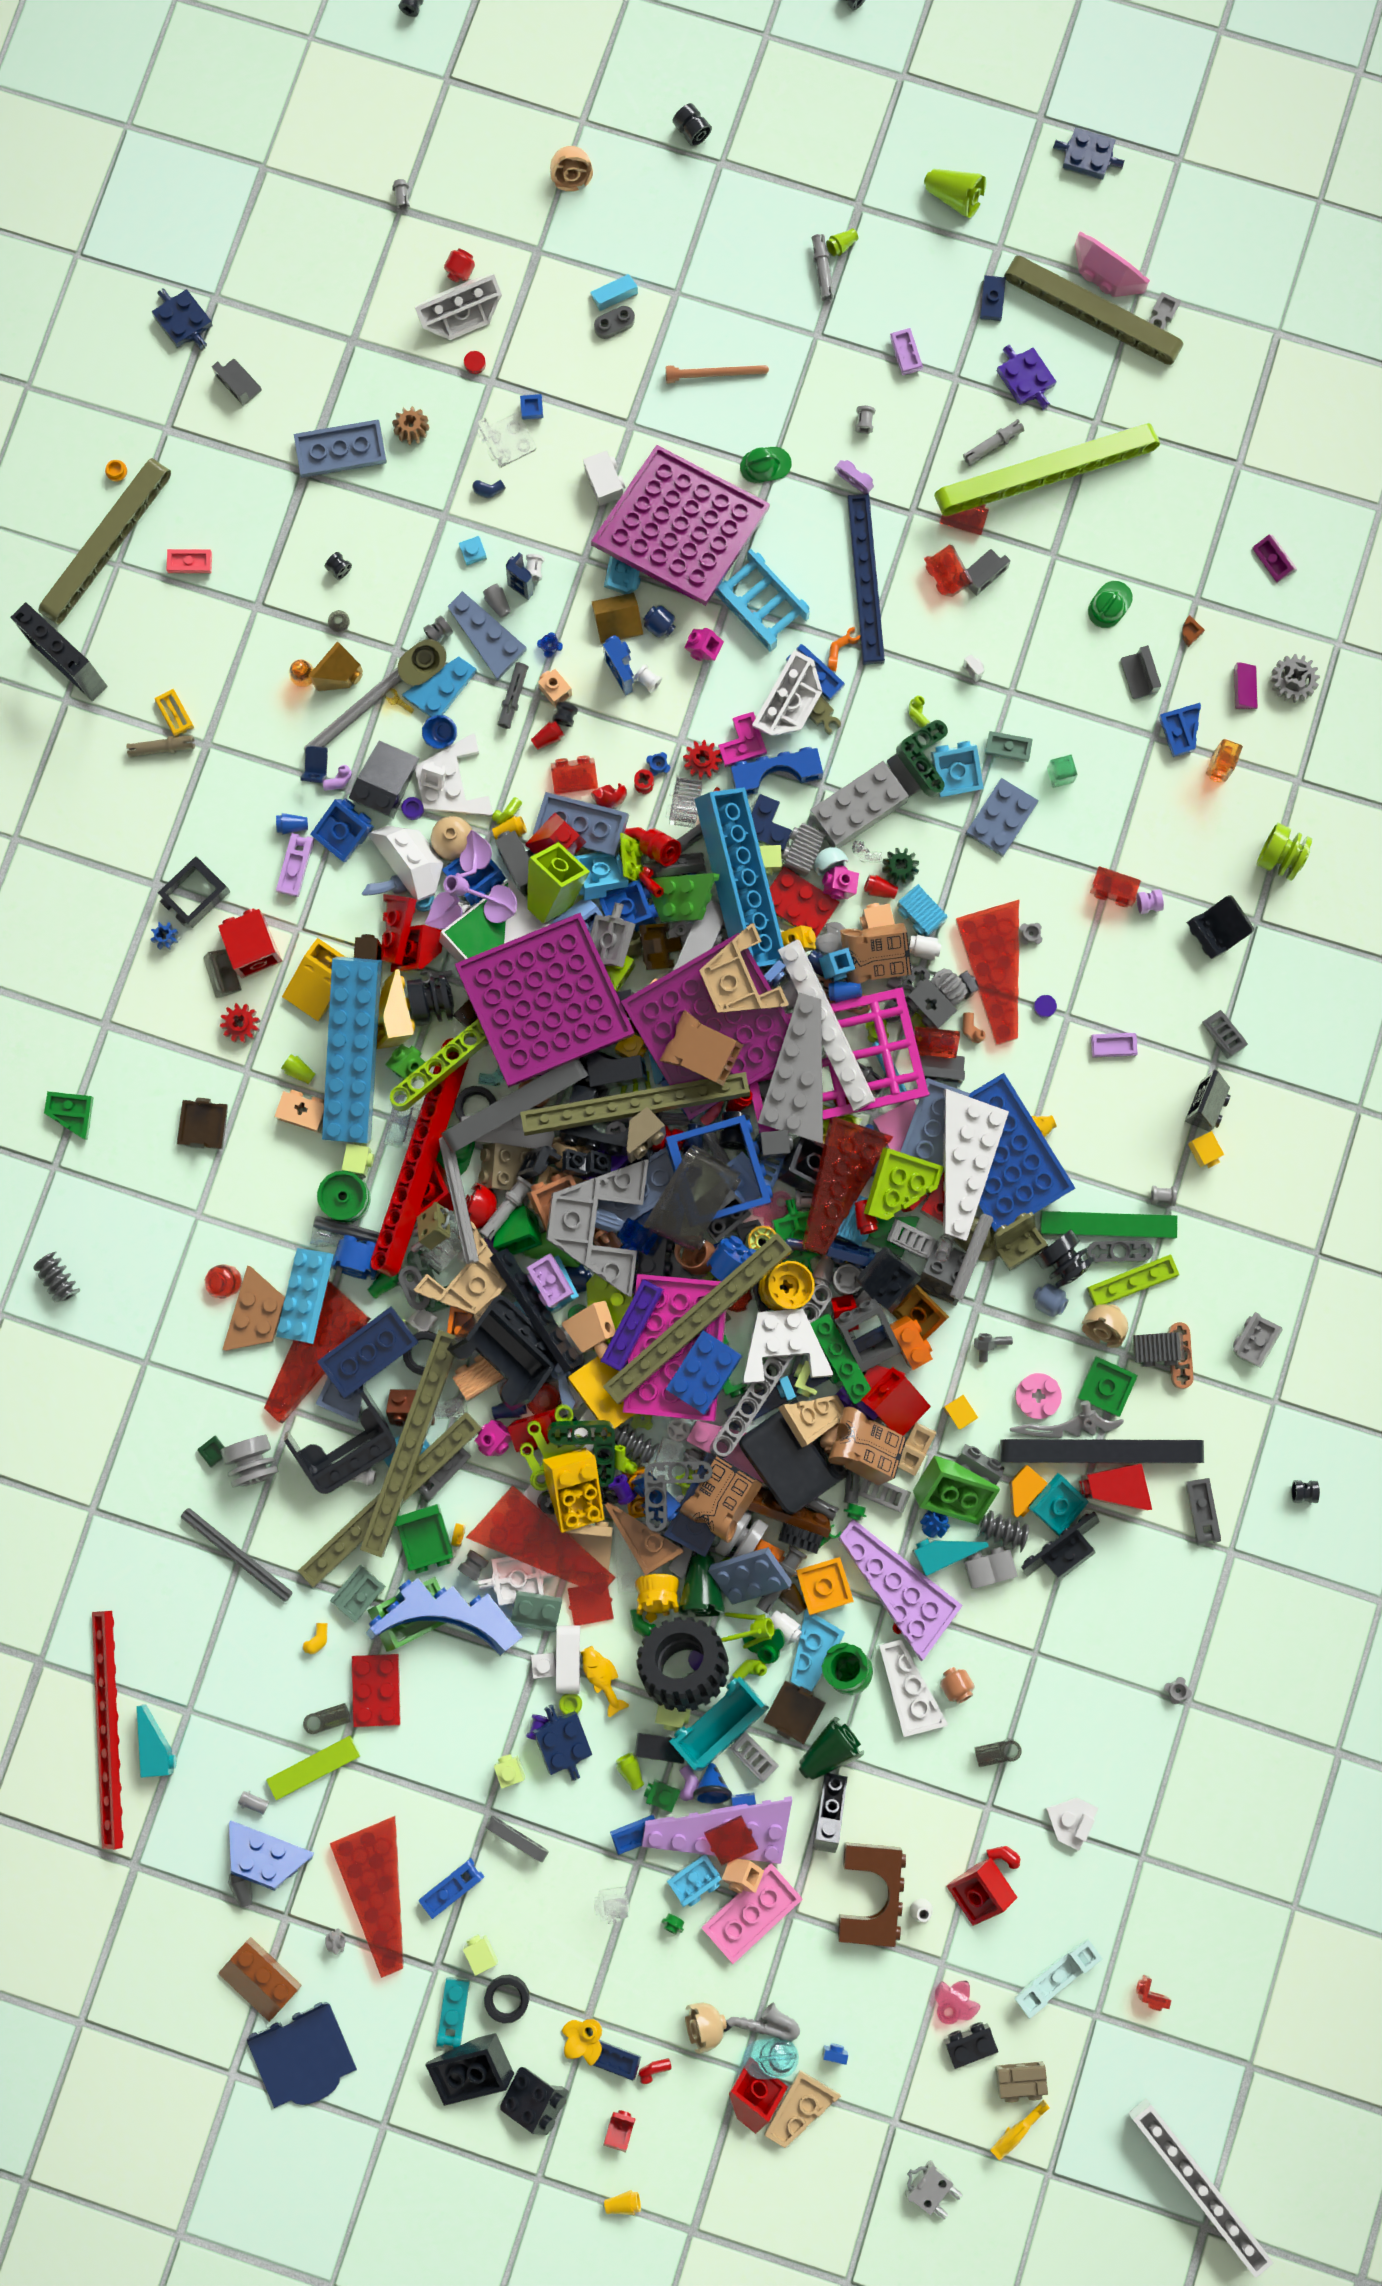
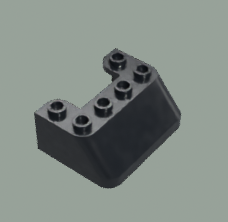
M502 1295L491 1299L470 1318L447 1347V1350L459 1360L469 1358L474 1350H476L507 1379L501 1387L499 1395L501 1401L511 1411L532 1402L558 1363L532 1322L508 1298Z

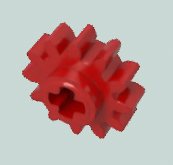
M703 740L700 746L694 741V749L691 747L686 748V752L689 755L683 756V761L688 762L684 765V769H691V777L697 773L699 774V780L703 779L704 774L711 779V771L719 772V768L716 765L722 764V759L717 758L721 755V751H713L715 743H711L708 747L706 746V740ZM700 757H705V763H700Z
M235 1003V1010L227 1007L226 1010L229 1014L227 1016H220L225 1021V1023L220 1024V1027L227 1029L223 1035L225 1037L231 1036L232 1042L235 1043L240 1038L244 1044L246 1042L245 1037L248 1036L254 1039L252 1031H260L255 1024H258L261 1020L258 1017H254L257 1013L255 1009L249 1011L247 1004H244L241 1009ZM239 1019H241L244 1024L241 1028L238 1026L237 1023Z

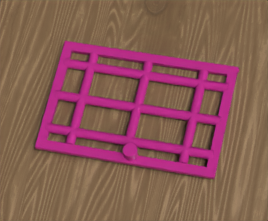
M903 987L830 1004L834 1013L870 1005L871 1013L841 1019L838 1022L842 1029L874 1021L879 1045L852 1052L856 1060L882 1054L887 1078L868 1082V1086L871 1091L889 1087L891 1095L875 1098V1102L857 1111H853L851 1104H846L845 1097L847 1096L825 1051L826 1058H822V1067H829L834 1090L823 1093V1102L836 1099L838 1107L823 1110V1120L930 1095ZM896 999L897 1007L880 1010V1002ZM792 1013L786 1014L788 1019L791 1020ZM900 1015L906 1039L888 1043L882 1019ZM908 1048L914 1072L896 1076L890 1052ZM774 1071L749 1085L753 1094L752 1100L757 1122L763 1108L758 1082L772 1079ZM916 1081L918 1089L900 1093L898 1085ZM758 1123L759 1134L761 1132L779 1131V1129Z

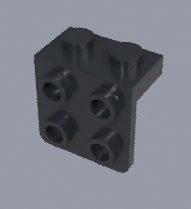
M1232 895L1224 897L1204 913L1186 922L1190 927V932L1198 939L1202 945V950L1210 959L1225 953L1254 932L1253 925Z
M883 1247L876 1253L873 1260L860 1272L856 1279L864 1291L890 1313L897 1308L921 1280L916 1273L903 1265L887 1247Z
M520 2067L500 2105V2110L532 2134L548 2135L555 2125V2119L559 2111L566 2103L569 2091L563 2086L550 2085L526 2067Z

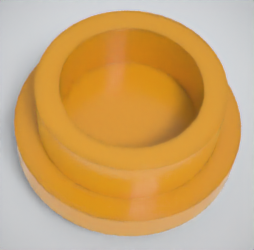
M120 460L109 461L105 468L107 477L114 482L123 480L128 472L125 463Z

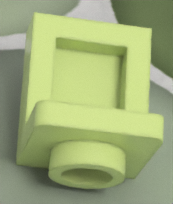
M805 1361L803 1365L799 1363L794 1376L797 1377L794 1387L798 1388L797 1393L809 1398L810 1395L815 1396L817 1390L805 1385L810 1375L809 1362Z

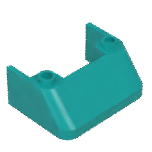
M740 1676L733 1679L726 1686L728 1689L725 1693L726 1695L697 1722L687 1729L685 1726L681 1727L674 1734L675 1738L669 1741L695 1771L705 1769L770 1708Z

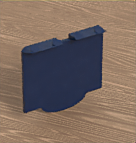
M326 2001L323 2003L319 2002L306 2011L295 2013L292 2016L294 2021L285 2026H282L281 2022H276L269 2028L258 2033L254 2032L248 2036L247 2044L274 2108L291 2100L295 2104L300 2105L320 2101L337 2088L340 2083V2077L357 2070L330 2003Z

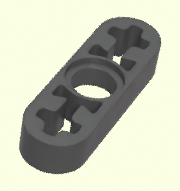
M921 966L915 967L912 970V975H908L899 988L903 987V989H908L912 992L922 982L920 980L914 988L912 986L916 978L914 974L919 975L923 973V979L925 980L926 978L930 979L929 971ZM894 999L889 1000L884 1009L895 1007L897 1002H894ZM899 1015L898 1017L894 1016L885 1020L888 1023H897L901 1018Z
M1143 1240L1095 1241L1087 1247L1088 1251L1086 1252L1087 1258L1091 1255L1094 1257V1263L1144 1262L1152 1257L1153 1247L1149 1242ZM1106 1245H1110L1108 1251L1110 1258H1107V1254H1100L1098 1258H1096L1095 1254H1091V1250L1095 1249V1246H1098L1099 1250H1107ZM1121 1245L1125 1248L1126 1254L1123 1258H1118L1114 1255L1113 1249L1115 1246ZM1141 1245H1143L1144 1249L1148 1250L1144 1257H1141L1140 1253H1133V1258H1129L1131 1250H1137Z
M491 1816L485 1826L492 1833L537 1861L543 1863L549 1853L545 1847L494 1816Z

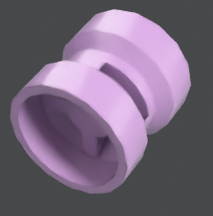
M1160 889L1152 890L1151 893H1137L1136 901L1140 915L1147 914L1150 910L1155 912L1164 910V900Z

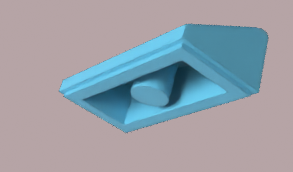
M627 274L591 291L590 294L599 311H602L638 294V287L631 276Z

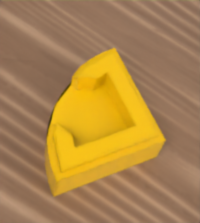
M455 1524L451 1542L452 1546H461L466 1529L464 1524Z

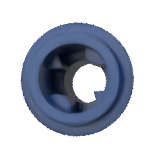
M287 813L276 815V833L284 835L308 830L307 817Z
M842 981L829 983L830 1001L837 1003L862 997L861 983L856 984Z

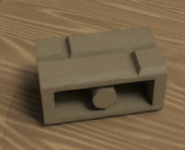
M1043 2061L996 2065L998 2095L1000 2099H1005V2102H1018L1019 2097H1028V2100L1036 2101L1043 2099V2095H1048L1046 2067Z

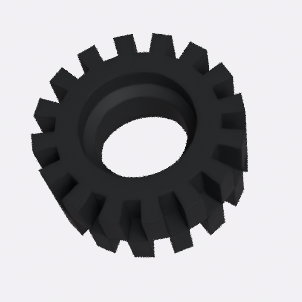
M783 1523L778 1540L817 1554L823 1536Z

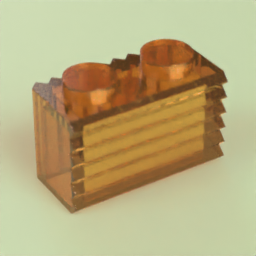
M1227 739L1221 740L1213 752L1206 775L1215 782H1226L1235 770L1243 746Z

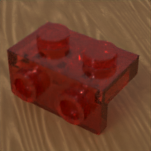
M949 544L934 556L924 558L927 564L925 566L926 570L931 576H934L937 582L936 588L940 594L953 597L973 583L953 545Z
M589 755L578 756L577 760L569 761L567 758H560L551 763L555 794L598 789L594 757L590 758Z
M1098 866L1089 893L1094 894V897L1100 900L1110 899L1116 901L1115 904L1121 907H1132L1136 901L1141 880Z

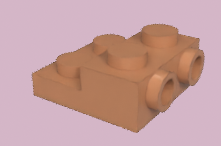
M562 1172L550 1177L552 1182L545 1185L543 1181L530 1186L532 1191L527 1193L546 1233L551 1193L576 1185L571 1174L564 1175Z

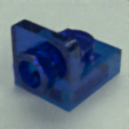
M627 1218L617 1238L648 1255L659 1235L642 1224Z

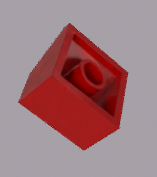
M992 1858L974 1865L946 1885L972 1926L1005 1912L1018 1898Z

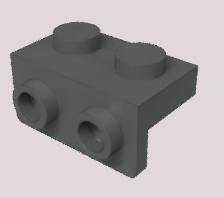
M968 1444L964 1445L955 1461L995 1485L1001 1479L1005 1469L998 1460L987 1457L977 1447L969 1446Z

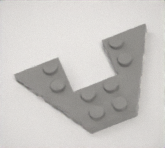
M647 1159L551 1193L546 1233L547 1241L626 1296L631 1297L637 1251L593 1245L598 1200L643 1205L648 1168Z

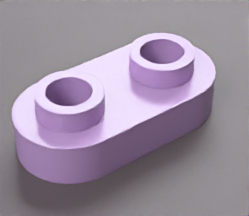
M840 460L834 467L835 472L861 493L869 494L874 488L872 477L865 472L861 473L857 470L851 461Z

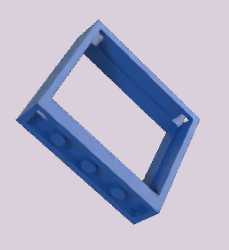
M745 1115L672 1135L664 1140L690 1228L771 1203L770 1198H773V1193L770 1185L765 1183L764 1176H766V1170L763 1163L759 1164L757 1157L760 1154L759 1147L756 1141H752L750 1134L753 1133L750 1120H746ZM739 1125L761 1198L699 1216L677 1142Z

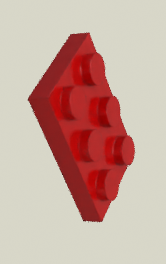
M785 866L770 886L776 915L794 927H812L816 939L840 904L838 900L831 898L828 894H824L821 889Z
M399 1654L352 1656L353 1727L401 1725Z

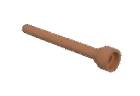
M674 365L665 366L666 384L675 383V381H679V378L757 375L769 372L767 365L679 369V367Z

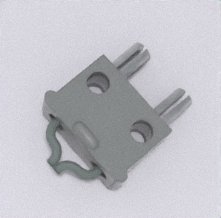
M932 2160L916 2170L910 2169L907 2173L909 2180L905 2195L908 2201H913L930 2216L934 2212L942 2220H945L948 2217V2213L939 2206L942 2199L947 2193L956 2200H960L963 2196L953 2186L951 2178L938 2169ZM920 2171L918 2176L912 2182V2174H917Z

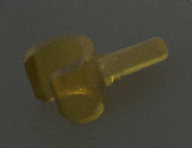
M390 688V691L395 696L388 698L385 695L388 703L391 705L397 704L412 714L414 709L400 699L395 689Z

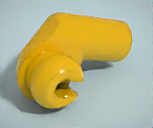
M316 1623V1636L310 1641L303 1643V1651L305 1653L316 1654L326 1645L328 1623Z

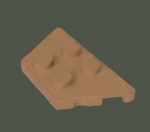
M248 1265L222 1349L225 1351L274 1342L281 1318L285 1296L276 1290L253 1267Z

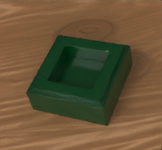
M215 1435L199 1447L197 1451L212 1468L223 1460L220 1450L225 1448V1446Z

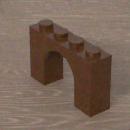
M845 1842L844 1869L869 1871L878 1874L887 1884L888 1897L883 1908L873 1915L839 1914V1942L896 1947V1941H900L901 1926H897L898 1916L902 1917L903 1902H899V1893L904 1892V1878H901V1868L906 1867V1854L902 1853L901 1847Z

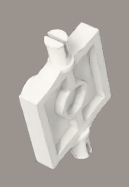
M536 1551L491 1559L493 1567L492 1578L478 1580V1583H488L487 1585L479 1586L480 1590L494 1588L497 1594L498 1605L500 1606L514 1603L516 1591L544 1595V1579L558 1577L557 1572L548 1574V1572L557 1571L556 1567L542 1569L539 1563L538 1552Z

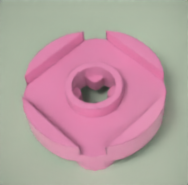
M1034 1373L1025 1377L1018 1384L1015 1391L1017 1406L1027 1417L1032 1419H1044L1053 1415L1059 1408L1062 1400V1393L1058 1382L1043 1373ZM1037 1389L1041 1390V1394L1045 1396L1044 1399L1040 1400V1403L1036 1402V1398H1032V1394L1036 1393Z

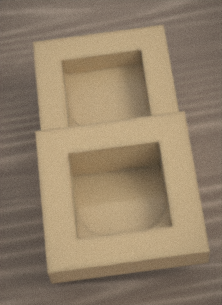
M916 1422L904 1445L898 1468L916 1476L936 1435V1431Z

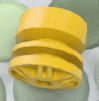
M786 1261L778 1264L759 1281L758 1292L761 1301L768 1308L774 1311L793 1310L804 1306L810 1301L814 1293L815 1282L812 1273L805 1265L796 1261ZM780 1285L786 1286L787 1290H780Z

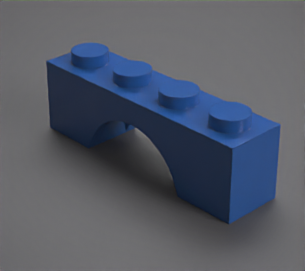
M804 747L795 753L786 751L779 753L777 757L769 758L768 756H763L750 763H747V761L737 762L731 767L734 789L745 787L747 796L757 794L762 780L767 775L777 771L788 772L794 775L801 784L820 780L823 778V769L818 748Z

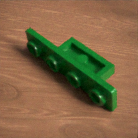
M826 1314L810 1324L833 1372V1375L828 1378L837 1387L843 1385L852 1403L857 1404L862 1401L861 1399L871 1390V1387L831 1316Z

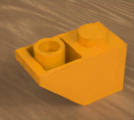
M1024 1465L1009 1482L1011 1515L1015 1518H1018L1020 1515L1024 1517L1030 1511L1029 1504L1039 1496L1048 1484L1028 1465Z

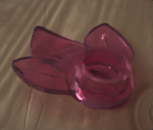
M777 1191L773 1193V1198H770L771 1203L753 1209L752 1215L764 1217V1226L772 1228L771 1220L782 1218L788 1214L786 1202L783 1206L777 1205L778 1198L784 1199V1202L785 1200L792 1199L787 1192Z
M967 1980L958 1981L951 1987L941 1981L935 1990V1999L939 2004L937 2016L942 2023L950 2025L956 2023L959 2019L970 2020L980 2010L981 2005L979 2003L969 2000L970 1985ZM948 2007L953 2009L952 2014L949 2016L944 2014V2010Z

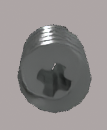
M55 1251L39 1259L33 1266L34 1271H40L38 1277L44 1279L43 1286H49L47 1292L54 1294L52 1300L54 1302H63L75 1296L81 1289H72L76 1281H67L72 1274H63L67 1266H58L62 1258L54 1259L53 1257L57 1253Z
M628 1424L614 1429L616 1445L626 1447L625 1457L632 1453L631 1460L634 1462L637 1458H640V1466L650 1462L660 1445L659 1443L652 1447L651 1438L643 1442L644 1434L641 1433L638 1437H635L636 1429L634 1428L627 1432Z
M990 1510L981 1521L977 1537L982 1532H985V1540L994 1535V1543H997L1002 1538L1004 1547L1010 1541L1011 1549L1014 1550L1017 1545H1020L1021 1553L1028 1538L1029 1525L1025 1523L1020 1528L1019 1520H1015L1011 1525V1517H1007L1003 1521L1002 1514L999 1513L994 1518V1512Z

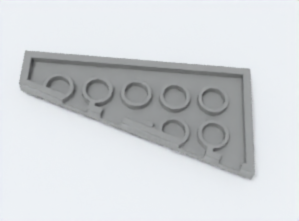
M799 992L758 1123L782 1131L788 1130V1133L823 1143L821 999Z

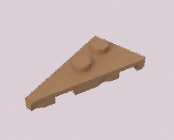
M611 1502L605 1504L645 1575L652 1573L684 1553L683 1549L657 1532L650 1530L646 1525Z

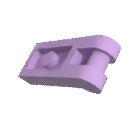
M291 834L276 888L278 893L299 897L310 854L314 846V838L308 836L303 838L299 834ZM298 845L303 846V851L296 850V847Z

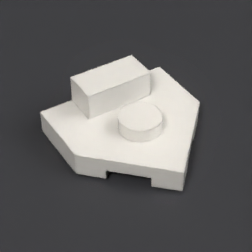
M1078 1797L1046 1807L1056 1839L1080 1851L1083 1842H1086L1094 1825V1818L1099 1808Z

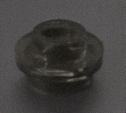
M337 610L329 615L328 625L334 632H343L348 629L350 618L346 612ZM342 618V622L339 624L335 623V620Z

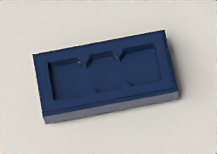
M984 276L980 319L1002 320L1006 277Z
M599 2040L602 2051L599 2059L593 2066L629 2080H635L642 2056Z

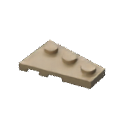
M837 1395L811 1401H801L795 1404H785L778 1407L801 1447L810 1444L840 1421L842 1411L845 1408Z
M799 2070L768 2125L764 2136L786 2148L811 2122L821 2116L833 2102H836L841 2097V2094Z

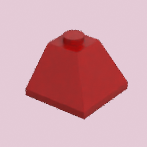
M554 813L526 842L525 846L534 854H537L559 842L574 856L586 841L558 814Z
M424 924L410 926V934L407 939L402 965L391 963L390 972H394L397 969L400 972L423 969L442 952L443 945L439 940L443 930Z
M438 1161L435 1162L418 1216L431 1207L434 1202L439 1203L449 1211H454L446 1171Z
M752 2057L747 2060L731 2088L729 2096L736 2118L756 2134L770 2121L788 2086Z

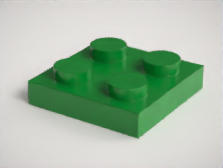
M1095 1356L1077 1399L1089 1401L1090 1405L1120 1417L1138 1375Z

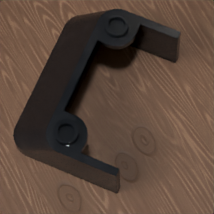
M364 1384L359 1387V1394L368 1406L360 1416V1422L365 1431L326 1455L323 1448L317 1444H309L300 1449L289 1431L285 1432V1444L319 1493H331L391 1455L396 1449L395 1437Z

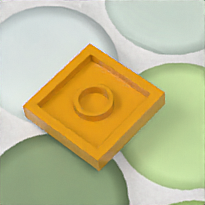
M840 1557L796 1570L809 1616L854 1603Z

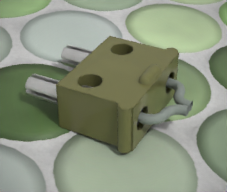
M434 1202L431 1207L417 1216V1226L414 1227L411 1236L416 1237L418 1235L419 1241L411 1246V1250L416 1253L424 1246L432 1250L445 1239H449L451 1236L449 1220L453 1215V1211H449L439 1203Z

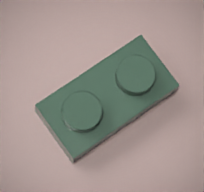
M989 731L985 755L1029 762L1033 739Z

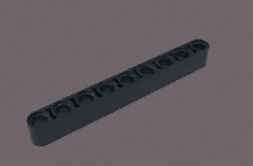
M1000 1439V1463H1205L1204 1440Z

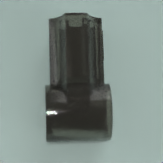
M346 1702L307 1715L303 1721L305 1731L309 1734H317L350 1723L351 1718ZM311 1717L319 1718L321 1722L319 1729L313 1730L309 1727L308 1722Z
M1013 1738L974 1747L979 1767L1007 1761L1014 1762L1022 1754L1019 1742ZM1008 1744L1017 1746V1752L1012 1756L1004 1753L1005 1746Z

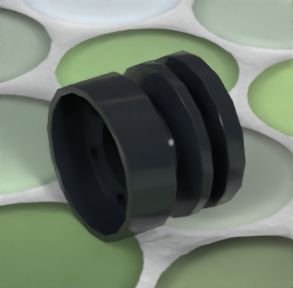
M445 973L439 974L440 985H436L434 976H430V987H425L422 978L407 980L408 996L416 1027L430 1024L432 1013L436 1014L439 1022H443L442 1011L446 1012L448 1021L454 1020V999Z
M1071 1229L1034 1257L1043 1270L1050 1266L1055 1268L1049 1276L1050 1279L1060 1274L1062 1278L1055 1283L1057 1288L1075 1281L1095 1261L1092 1255L1084 1261L1081 1259V1256L1088 1251L1086 1248L1078 1252L1074 1250L1080 1240Z

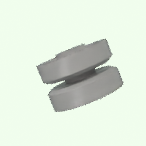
M746 1511L741 1520L738 1521L732 1540L727 1543L721 1539L715 1551L722 1556H727L735 1546L737 1549L732 1558L751 1553L769 1525L758 1519L754 1521L750 1529H747L746 1526L751 1519V1514Z

